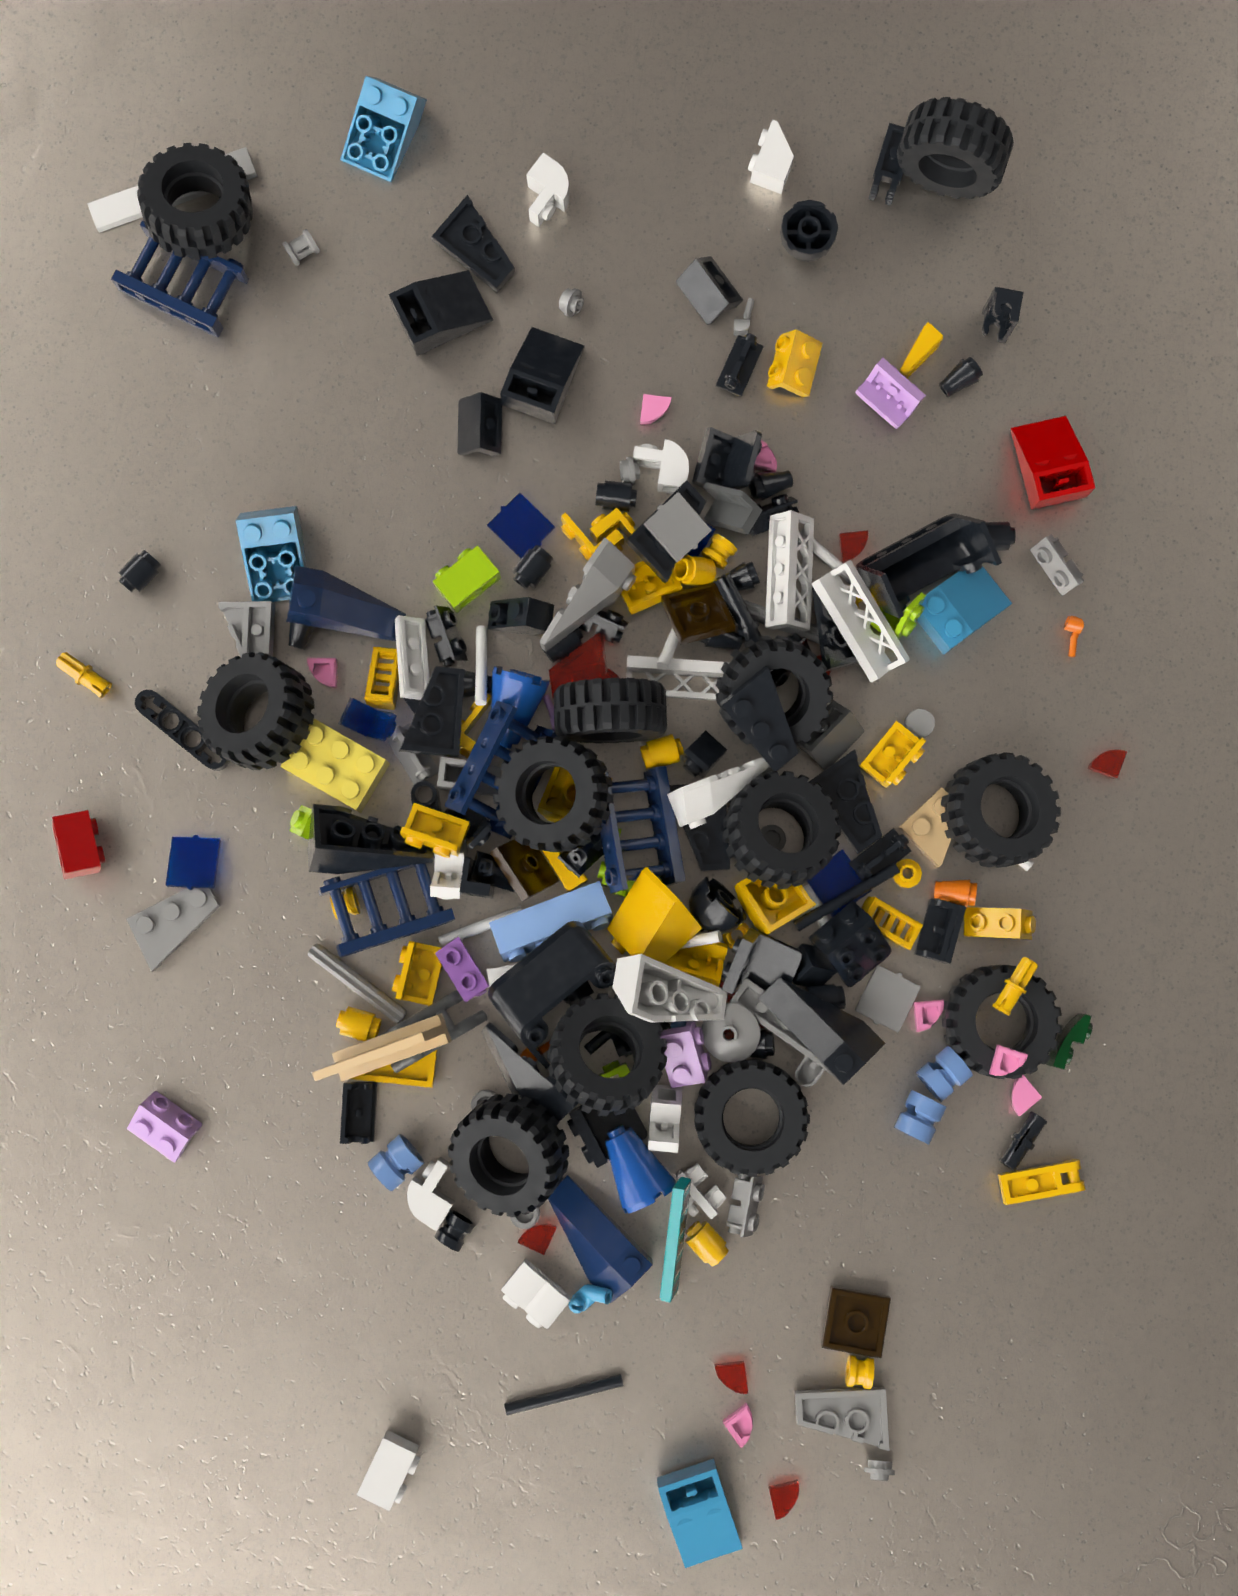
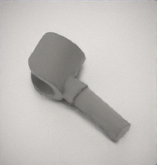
M748 299L743 319H734V336H746L749 333L750 315L754 306V299Z

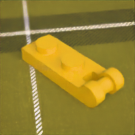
M1071 1159L1060 1163L998 1174L1003 1204L1010 1205L1086 1190L1084 1180H1081L1079 1170L1081 1169L1080 1160ZM1067 1172L1069 1182L1062 1183L1060 1173Z

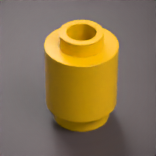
M685 555L680 561L675 563L673 574L682 584L701 586L714 581L716 566L710 558Z
M672 734L647 741L646 745L640 747L646 769L680 762V755L684 753L680 738L674 739Z
M348 1006L346 1011H340L336 1027L340 1028V1035L364 1042L378 1036L382 1019L377 1018L374 1013Z
M696 1221L685 1232L688 1236L685 1240L687 1245L704 1263L708 1262L712 1267L718 1264L729 1252V1249L725 1246L726 1242L707 1221L703 1223Z

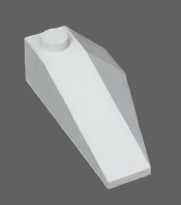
M761 757L740 767L737 766L717 775H712L667 794L679 827L689 824L690 829L706 824L705 817L717 812L754 778L770 767L769 764Z
M643 954L617 958L612 988L628 1014L650 1023L724 1020L728 992L722 990V988Z

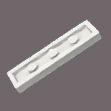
M792 510L770 516L765 628L775 630L790 627L800 631H809L811 621L814 518ZM798 523L804 524L803 537H801L798 531ZM798 550L802 555V565H800L797 559ZM797 578L801 583V593H799L796 587ZM796 607L800 611V621L795 620Z
M851 559L811 583L870 682L879 679L888 671L910 660ZM846 571L851 579L850 586L843 583L838 575L840 572ZM856 597L863 599L866 604L865 611L859 609L856 605ZM871 622L878 624L881 629L880 636L874 634L871 630ZM885 647L893 649L898 659L891 662L885 653Z
M627 656L626 678H632V672L645 673L650 680L658 682L665 675H673L680 684L673 690H666V697L716 701V694L719 693L718 688L715 686L717 679L711 682L708 677H723L724 672L721 668L724 662L672 658L668 668L662 670L657 667L659 657ZM650 673L660 675L654 678ZM679 675L688 677L683 680ZM695 676L702 677L709 686L702 692H693L686 683ZM684 687L688 692L678 690ZM712 688L715 693H707V692Z

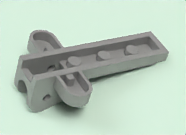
M746 978L730 1000V1003L740 1004L748 1008L756 1016L759 1024L805 1055L795 1071V1079L798 1084L803 1087H811L816 1084L824 1071L831 1074L762 1003L759 997L765 991Z

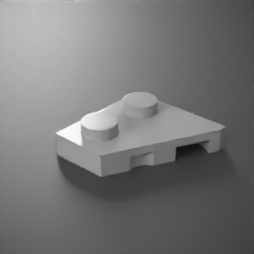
M219 602L220 611L224 612L229 624L227 627L231 636L236 640V648L241 658L242 654L254 652L255 654L259 652L267 653L273 657L276 605L274 602Z

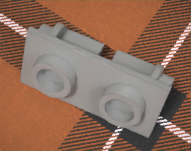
M1052 534L1046 536L1030 549L1061 596L1084 582L1082 579L1083 573L1079 571L1072 559L1068 562H1065L1063 559L1068 553L1059 542L1058 537L1054 538Z
M409 723L404 727H396L391 731L392 734L385 739L415 785L417 782L426 781L438 774L439 769L429 754L399 751L410 726Z
M740 1173L738 1178H735L731 1199L742 1202L741 1206L730 1204L726 1224L729 1226V1233L740 1234L741 1231L740 1237L752 1236L753 1232L757 1230L759 1225L758 1203L762 1201L765 1186L762 1184L763 1176L751 1177L750 1180L747 1174Z

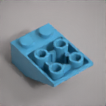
M365 76L340 160L392 182L418 129L427 99L379 78Z
M297 506L240 513L235 521L251 600L272 602L290 600L295 565L306 567L303 534Z
M714 1458L657 1477L659 1494L685 1568L743 1549Z

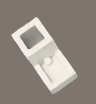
M542 153L527 173L528 187L539 194L529 208L530 222L537 227H540L544 220H550L556 207L565 212L569 203V181L566 171L557 161Z
M665 439L663 450H658L657 446L651 444H642L641 447H634L633 462H638L640 467L660 469L657 492L672 494L683 482L688 480L689 461L687 455L675 442Z
M466 840L463 842L458 857L450 855V858H445L435 854V872L430 885V897H439L444 900L460 899L462 893L459 890L464 857H468Z
M656 1085L653 1089L648 1128V1150L678 1153L682 1087L671 1088L669 1085Z
M442 1157L436 1163L430 1161L422 1174V1177L426 1178L425 1182L415 1176L411 1180L407 1191V1201L413 1215L435 1231L438 1230L455 1202L435 1189L449 1167V1162Z

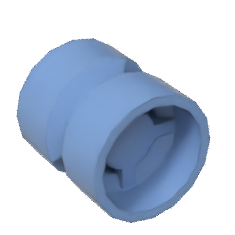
M949 1046L945 1047L935 1056L936 1062H927L916 1071L922 1083L940 1102L954 1092V1085L962 1086L973 1076L969 1067Z
M911 1090L904 1104L907 1110L900 1113L894 1128L929 1145L936 1131L933 1125L935 1122L941 1121L947 1107Z
M399 1134L387 1145L386 1152L380 1151L367 1163L376 1178L388 1190L393 1191L405 1181L406 1173L413 1174L425 1162L410 1141Z

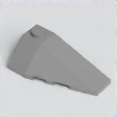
M604 538L583 568L582 571L585 573L581 585L573 586L568 593L569 596L566 600L568 606L566 610L563 608L558 610L539 641L543 650L548 651L618 598L623 590L628 591L637 578L634 575L635 565L608 539Z

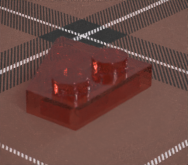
M595 634L549 669L553 699L555 690L561 684L585 679L609 678L602 634Z

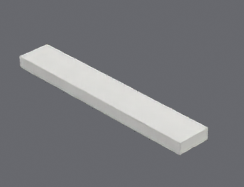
M246 147L225 154V157L227 155L232 156L238 165L243 168L247 180L257 177ZM138 185L87 203L99 233L143 217L137 196ZM204 191L186 193L180 196L172 206L210 193Z

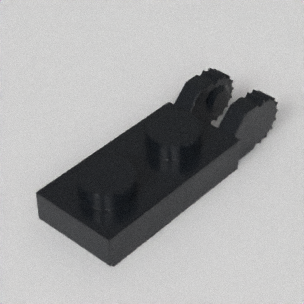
M889 123L873 174L874 182L868 198L870 200H875L879 192L880 181L891 184L885 197V204L890 206L892 204L896 188L900 185L903 176L902 168H900L897 159V149L905 127Z

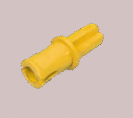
M63 652L57 658V667L76 679L75 683L77 685H84L100 698H103L110 691L108 688L112 687V683L94 672L91 665H84L67 652Z
M1023 957L1010 979H1005L1004 982L1007 984L992 1006L1009 1016L1021 994H1026L1027 991L1024 989L1037 970L1038 964L1027 957Z

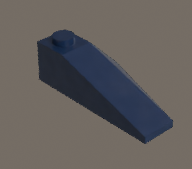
M295 565L286 622L396 641L395 619L398 615L406 616V613L323 570Z
M569 1175L561 1181L548 1200L589 1282L595 1286L611 1289L613 1296L610 1303H612L629 1290L653 1265L652 1258Z

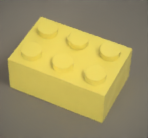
M314 719L313 725L309 724L308 731L310 733L307 739L303 738L299 744L302 747L297 753L292 752L289 755L290 759L282 763L280 767L357 812L362 813L390 763L374 752Z

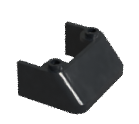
M955 513L939 518L863 559L856 565V568L882 610L892 616L901 618L904 616L903 611L907 607L906 604L910 602L909 595L956 570L966 571L967 574L980 570L985 562L997 566L1002 561L985 521Z
M571 921L563 925L492 983L488 990V997L522 1043L547 1070L550 1063L538 1047L547 1038L549 1032L548 1025L542 1017L588 979L595 987L600 989L612 986L616 964L581 922Z

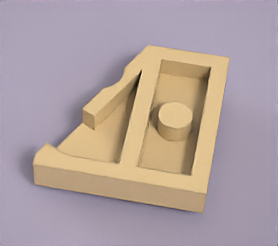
M942 787L898 827L937 868L943 864L951 838L948 839L944 832L948 830L947 823H942L941 814L945 813V807L941 806V800L943 796L948 795Z

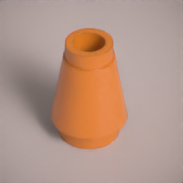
M970 879L935 882L934 898L962 905L966 908L967 905L975 906L977 883L970 882Z

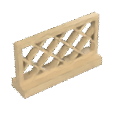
M441 1013L334 1052L332 1056L335 1064L312 1072L314 1080L318 1081L339 1073L342 1082L452 1042Z

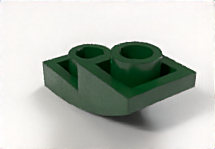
M1078 1013L1063 1028L1062 1034L1058 1035L1056 1041L1059 1042L1056 1051H1050L1049 1056L1051 1059L1046 1065L1065 1070V1066L1070 1064L1073 1057L1072 1042L1084 1044L1085 1039L1088 1040L1093 1029V1024L1090 1023L1092 1016Z

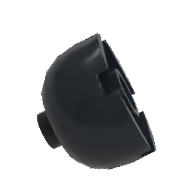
M814 200L799 201L783 216L780 230L782 245L788 254L797 260H818L826 255L835 243L838 231L837 219L833 212L831 214L822 202Z
M705 877L694 888L689 899V910L702 927L701 932L704 930L707 932L719 930L721 935L737 929L746 921L747 915L742 906L737 909L734 905L733 900L736 899L735 896L714 878L709 881L708 877Z

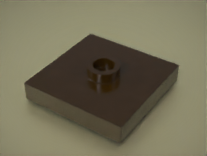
M714 582L661 596V603L680 645L733 632L736 629L735 621Z
M515 839L496 847L490 852L522 902L560 881L540 850L522 845Z
M830 1286L821 1347L881 1359L891 1301L890 1296Z

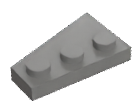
M205 879L127 918L126 920L150 970L155 971L221 905L209 880Z
M884 1386L872 1387L871 1389L861 1387L795 1391L797 1425L831 1435H840L850 1438L855 1442L867 1443L877 1446L879 1449L890 1451L887 1398Z

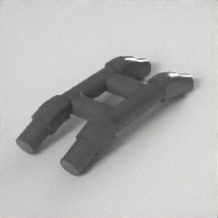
M456 990L398 1023L381 1035L442 1013L451 1040H454L484 1023L488 1018L486 1013L481 1010L454 1025L446 1010L463 1001L460 993ZM442 1046L392 1063L391 1067L394 1072L398 1073Z

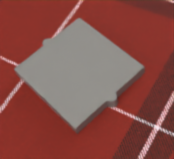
M679 492L664 505L660 504L657 507L658 511L644 523V526L676 562L680 561L691 549L695 550L698 548V543L712 531Z
M877 965L855 1011L872 1019L874 1024L878 1025L880 1023L899 1033L921 986L903 978L901 973L895 974Z

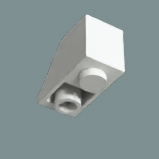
M772 119L769 129H763L758 142V145L761 146L758 155L753 154L748 170L752 171L750 183L782 194L792 168L794 155L778 121Z

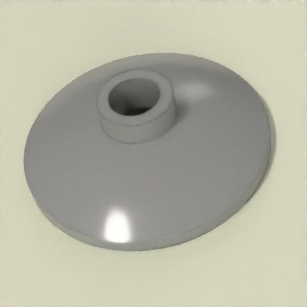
M726 1003L724 1020L703 1021L702 1024L706 1049L712 1056L724 1062L734 1063L745 1060L756 1050L760 1041L761 1030L756 1016L748 1008L740 1004ZM726 1029H731L734 1032L733 1039L725 1037L724 1031Z

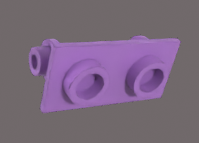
M459 937L435 953L465 1003L473 997H480L487 992L486 988L489 987V984Z

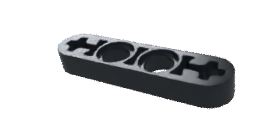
M147 689L141 691L136 696L135 707L139 713L203 765L214 771L223 770L228 766L230 761L221 756L222 760L220 763L215 761L212 764L210 763L212 757L202 751L207 745L202 739L203 733L199 731V726L164 697L153 690ZM146 698H154L153 703L162 711L158 714L149 707L144 709L146 707L144 700ZM169 714H177L179 718L177 727L167 729L164 719ZM193 731L199 732L201 735L200 744L196 747H189L186 742L187 735Z

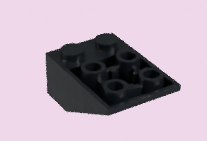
M469 270L417 281L389 294L393 309L417 356L493 321Z
M531 327L510 367L501 390L502 405L556 424L585 345Z

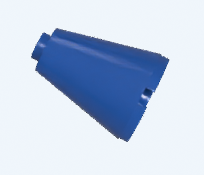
M494 666L492 671L491 709L496 701L515 706L518 709L513 718L528 727L549 687L550 680H541L542 677L515 669H510L509 672L502 670L503 667ZM507 729L500 745L511 749L512 744L518 745L522 737Z
M621 1125L607 1133L609 1138L605 1141L621 1206L625 1214L627 1212L628 1214L636 1212L656 1202L655 1199L662 1193L666 1196L672 1192L676 1184L675 1179L656 1156L648 1150V1147L631 1127L625 1129Z

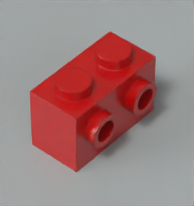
M88 810L52 817V828L64 880L99 873L101 863H105V856L102 845L96 846L94 836L99 835L96 818L90 819Z

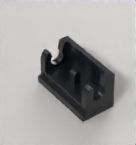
M1000 287L994 288L982 310V314H984L982 333L985 337L989 333V326L996 325L999 328L997 341L1006 343L1019 321L1024 292Z
M930 899L914 955L944 964H951L966 907L940 899Z
M347 1081L343 1083L340 1144H350L352 1142L368 1144L374 1142L378 1082Z

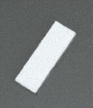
M398 615L395 619L400 698L421 700L430 679L425 619Z

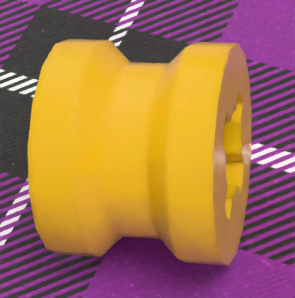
M714 534L711 538V544L709 547H704L701 554L703 557L712 559L717 568L725 569L728 564V558L735 555L737 548L725 537Z
M355 887L346 888L345 891H342L348 913L353 915L361 914L360 902ZM330 896V902H331L332 910H333V913H334V915H335V918L338 920L337 915H336V912H335V909H334V906H333V902H332V899H331V896Z
M849 1355L845 1370L846 1386L853 1387L857 1384L862 1385L864 1389H871L874 1381V1359L867 1357L864 1360H860L854 1355Z

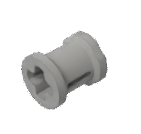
M307 229L303 230V234L293 241L282 243L295 266H298L300 260L313 252L316 254L320 252Z

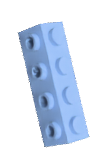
M597 881L489 922L503 961L517 962L527 956L526 954L532 952L568 922L579 921L587 930L593 929V931H598L609 926L613 915L601 883Z

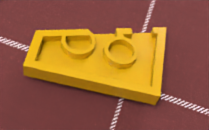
M438 1049L398 1073L394 1072L391 1064L350 1079L433 1088Z

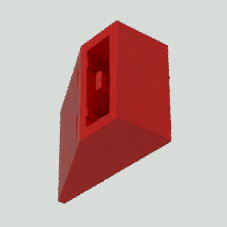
M1067 416L1010 429L1031 510L1086 498L1096 488L1089 461Z

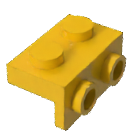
M797 329L781 334L775 344L776 352L773 363L768 371L767 387L771 389L782 387L802 398L809 396L823 343Z
M644 561L634 564V575L637 576L634 584L628 591L623 590L620 595L630 614L633 615L660 603L662 595L683 590L680 581L674 577L673 569L668 582L664 583Z
M895 721L859 767L885 788L890 786L891 783L896 786L907 774L904 770L905 766L910 761L915 763L925 752L922 746L926 740L923 737L919 739L902 724Z
M413 803L405 827L401 828L400 834L405 839V843L410 846L422 848V845L434 848L433 853L439 856L450 858V855L458 857L470 822Z
M409 941L408 946L403 945L399 958V963H403L401 975L396 974L392 991L396 992L395 999L427 1006L434 1003L442 970V964L435 955L441 949L440 947Z
M718 942L680 949L665 964L719 987L728 945Z

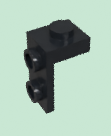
M449 808L443 812L470 822L465 840L471 850L476 845L482 846L490 838V831L492 829L490 821L469 808L465 815Z

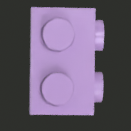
M884 358L875 365L868 378L855 392L895 429H898L914 413L926 396L915 384L911 383L895 366L891 365Z
M687 1021L684 1027L663 1030L660 1038H665L667 1041V1050L664 1052V1055L667 1056L665 1069L671 1088L705 1083L708 1070H711L712 1065L709 1053H704L702 1047L704 1044L702 1028L697 1027L695 1021Z
M154 1091L139 1105L127 1129L175 1163L183 1154L191 1138L200 1130L202 1123L168 1098Z

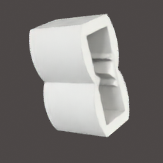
M527 1259L522 1262L501 1289L505 1294L503 1299L515 1309L518 1306L528 1313L526 1319L538 1329L541 1326L548 1329L571 1300V1296Z

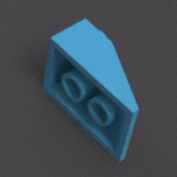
M984 567L970 574H967L966 571H959L926 594L922 603L925 609L917 619V622L941 653L945 655L1009 607L1012 602Z

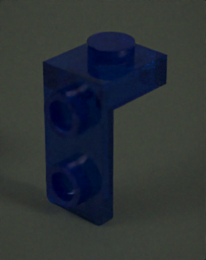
M350 698L338 724L366 738L385 742L395 731L396 722L394 721L397 715L392 712L379 711L354 698Z

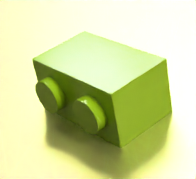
M478 545L473 549L467 548L457 557L458 561L451 567L446 565L435 574L436 579L433 580L435 588L456 613L501 579L498 569Z

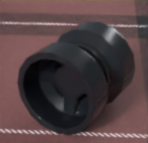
M450 1210L446 1216L447 1224L444 1227H440L434 1237L446 1247L459 1252L464 1244V1235L470 1234L475 1224L461 1213Z

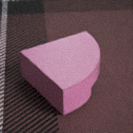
M643 394L640 425L651 424L661 418L668 411L672 397Z
M761 440L762 448L756 457L754 469L763 472H776V458L768 445Z
M307 658L308 667L312 675L323 685L337 688V659Z
M944 1000L913 1002L916 1032L927 1030L937 1022L944 1009Z
M997 1045L989 1074L1004 1076L1016 1071L1025 1063L1028 1054Z
M1022 1075V1078H1017L1014 1081L1011 1101L1017 1116H1021L1042 1098L1024 1075Z
M747 1403L723 1420V1424L740 1448L748 1442L753 1427L752 1413Z

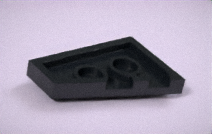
M468 195L431 236L435 244L496 292L502 288L515 272L513 264L497 239L491 234L486 222L479 215Z
M812 587L821 658L827 668L826 671L858 664L859 662Z
M436 666L433 669L400 747V752L448 757L459 756L465 669Z
M854 749L810 780L809 783L814 785L817 782L823 787L821 792L824 796L830 795L834 801L831 807L833 810L837 809L840 819L836 821V825L841 826L842 834L855 852L859 854L883 836L873 805L870 802L865 786L866 782L861 773L857 760L858 757Z

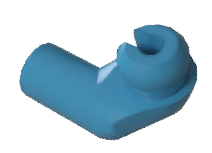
M586 1284L572 1296L568 1306L573 1313L579 1314L587 1310L595 1302L609 1304L613 1293L611 1289Z

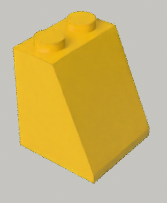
M647 867L640 872L607 928L614 937L611 941L612 945L622 955L626 951L630 954L629 956L643 954L664 964L702 929L680 899Z

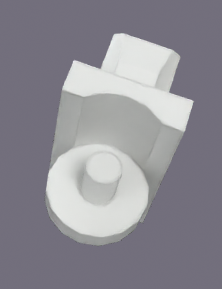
M698 1163L689 1167L686 1171L679 1170L675 1174L677 1180L681 1177L691 1179L688 1213L694 1217L699 1212L693 1205V1202L696 1201L712 1220L718 1214L716 1209L726 1199L725 1194L715 1184L703 1195L697 1186L708 1175Z

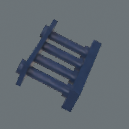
M142 220L140 227L148 237V240L131 272L127 271L125 274L115 270L111 278L112 282L119 291L219 338L223 326L218 320L216 313L234 279L245 284L248 283L249 278L244 270V266L232 258H229L227 261L219 256L211 259L208 256L201 257V260H196L199 262L181 296L177 295L175 298L169 295L166 289L183 258L174 255V251L156 284L152 283L150 286L144 283L141 278L159 243L154 242ZM209 267L224 274L207 307H203L200 310L194 307L191 301Z
M496 701L454 787L449 792L444 806L465 815L468 808L490 819L492 832L511 840L513 835H509L503 828L506 822L500 821L496 814V811L500 810V805L498 804L496 809L474 798V795L481 781L496 790L499 789V787L494 786L497 776L488 772L487 769L494 755L506 762H510L512 759L509 756V753L512 751L500 745L507 729L526 740L531 739L537 741L538 737L549 736L555 738L557 735L554 730L537 725L535 731L513 718L518 708ZM542 773L541 776L537 779V781H536V783H535V785H534V788H533L532 795H533V793H534V791H535V789H536V787H537V785H538V783H539V781H540V779H541L543 773Z
M666 766L654 767L643 772V779L612 782L613 786L608 787L609 794L645 791L649 803L648 808L615 811L614 802L613 804H607L606 811L611 812L608 820L601 821L600 825L603 829L600 834L606 864L605 880L610 888V893L628 889L627 881L636 880L640 872L645 868L625 869L622 852L655 848L659 863L655 866H647V868L657 877H660L666 886L686 881L675 814L667 796L671 791ZM650 819L654 832L652 837L620 840L617 823Z
M426 863L378 869L342 881L340 876L323 881L324 886L319 888V895L321 897L330 894L343 934V938H341L342 943L336 947L339 958L455 920L452 908L444 910L443 906H439L437 897H430L432 881ZM415 867L428 907L426 911L427 916L416 919L415 915L411 914L398 872ZM387 876L400 916L398 920L399 925L388 928L387 924H383L370 881ZM356 885L359 886L372 926L370 929L371 934L359 937V934L354 931L341 891Z

